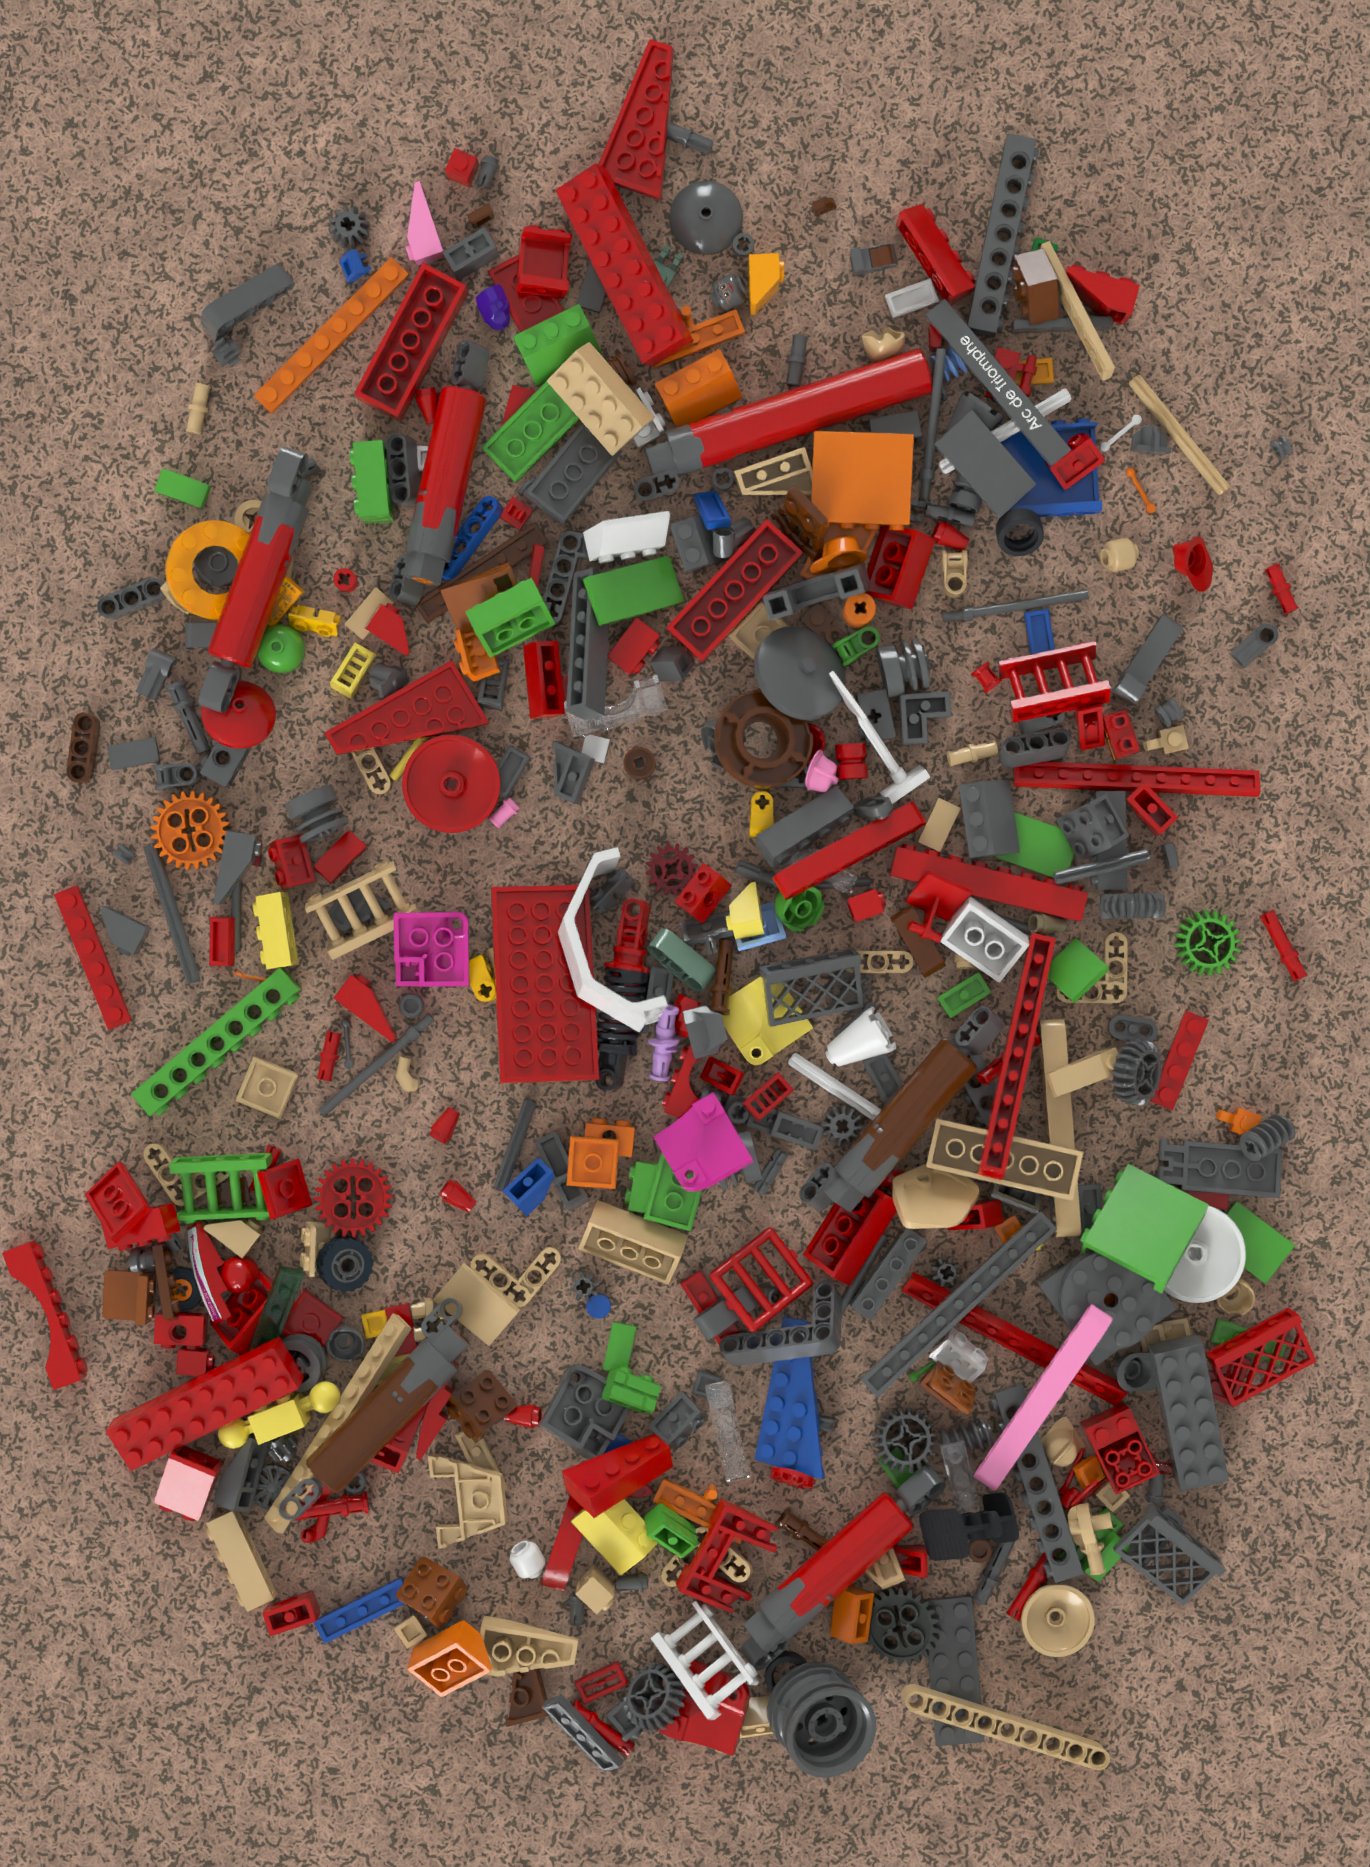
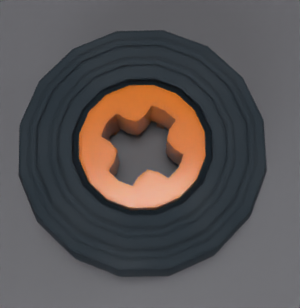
M185 1267L173 1269L170 1272L175 1275L176 1289L179 1288L178 1283L188 1287V1290L185 1292L186 1296L182 1293H177L176 1289H173L174 1298L179 1300L180 1311L191 1310L202 1300L193 1269Z

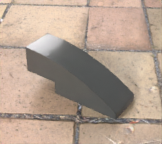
M557 1131L534 1141L543 1162L555 1173L552 1181L565 1207L571 1211L591 1201L585 1187L566 1186L569 1154Z

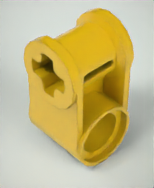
M757 791L751 798L749 837H756L757 834L774 825L773 798L767 791ZM760 795H764L765 799L769 800V804H765L762 809L759 804H755V800L760 799Z
M481 954L469 960V980L476 998L483 1002H489L496 999L495 979L489 964L486 965L488 963L484 954ZM484 984L486 987L492 988L489 992L490 997L481 994V991L484 990Z

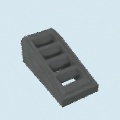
M497 658L498 664H500L499 667H503V670L491 676L501 677V681L487 679L488 677L482 678L477 703L481 708L502 711L510 660ZM486 685L499 687V691L488 690ZM485 695H487V696H493V697H498V698H497V699L485 698Z

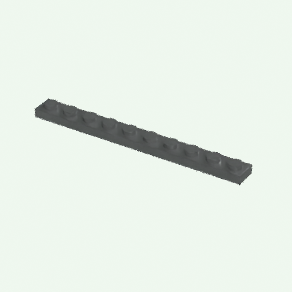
M1039 1210L1037 1214L1033 1215L874 1364L860 1380L878 1398L1049 1238L1057 1228Z

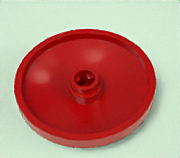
M443 735L426 741L410 756L403 772L402 791L409 810L422 824L439 832L461 833L479 826L491 815L500 796L501 778L494 758L482 745L464 736Z

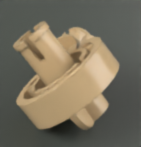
M1089 1503L1073 1506L1068 1512V1523L1073 1541L1079 1545L1080 1551L1086 1554L1090 1574H1102L1106 1572L1101 1555L1104 1543H1098L1096 1531L1113 1528L1110 1512L1092 1516Z

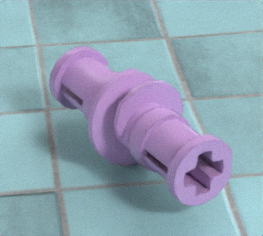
M667 1005L661 1017L658 1018L656 1038L648 1040L650 1045L655 1046L652 1055V1071L649 1072V1078L656 1081L670 1080L669 1066L672 1060V1052L679 1050L677 1045L680 1043V1038L674 1035L676 1014L679 1013V1008L676 1006Z

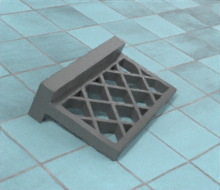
M852 947L759 967L760 976L763 978L768 1025L772 1027L863 1007L859 969L861 955ZM853 968V975L848 982L839 977L844 969ZM828 973L832 977L825 987L816 983L821 974ZM805 978L809 982L800 993L792 986L797 979ZM836 980L845 985L837 996L829 992V989ZM782 983L785 985V988L778 997L771 994V984ZM813 984L822 990L814 1001L805 996ZM849 989L853 990L856 996L855 1002L845 1003L841 1000ZM789 990L798 994V997L791 1006L782 1001ZM827 993L835 1000L829 1007L822 1008L818 1004ZM802 999L811 1003L806 1012L799 1013L795 1010ZM779 1004L788 1009L783 1017L774 1019V1010Z
M1151 1503L1145 1509L1147 1514L1113 1549L1118 1555L1184 1606L1215 1574L1220 1577L1226 1569L1220 1557ZM1148 1524L1154 1528V1535L1141 1536V1531ZM1170 1540L1171 1549L1159 1550V1541ZM1154 1541V1550L1141 1551V1542ZM1129 1543H1137V1552L1127 1553L1123 1549ZM1187 1554L1188 1562L1176 1563V1555ZM1171 1555V1564L1159 1565V1556ZM1154 1557V1566H1143L1142 1558ZM1193 1568H1204L1207 1570L1202 1576L1193 1577ZM1188 1569L1189 1578L1176 1579V1570ZM1171 1570V1579H1159V1571ZM1189 1584V1589L1182 1596L1176 1592V1585Z

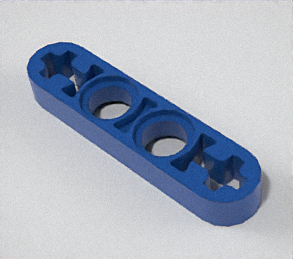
M484 497L457 532L452 555L457 559L451 558L450 563H445V566H450V568L443 570L442 579L451 580L458 575L501 516L502 505L494 497ZM489 506L493 507L491 511L487 510ZM481 515L486 518L485 521L480 518ZM480 523L479 531L472 534V527ZM466 543L465 550L462 553H457L458 546Z

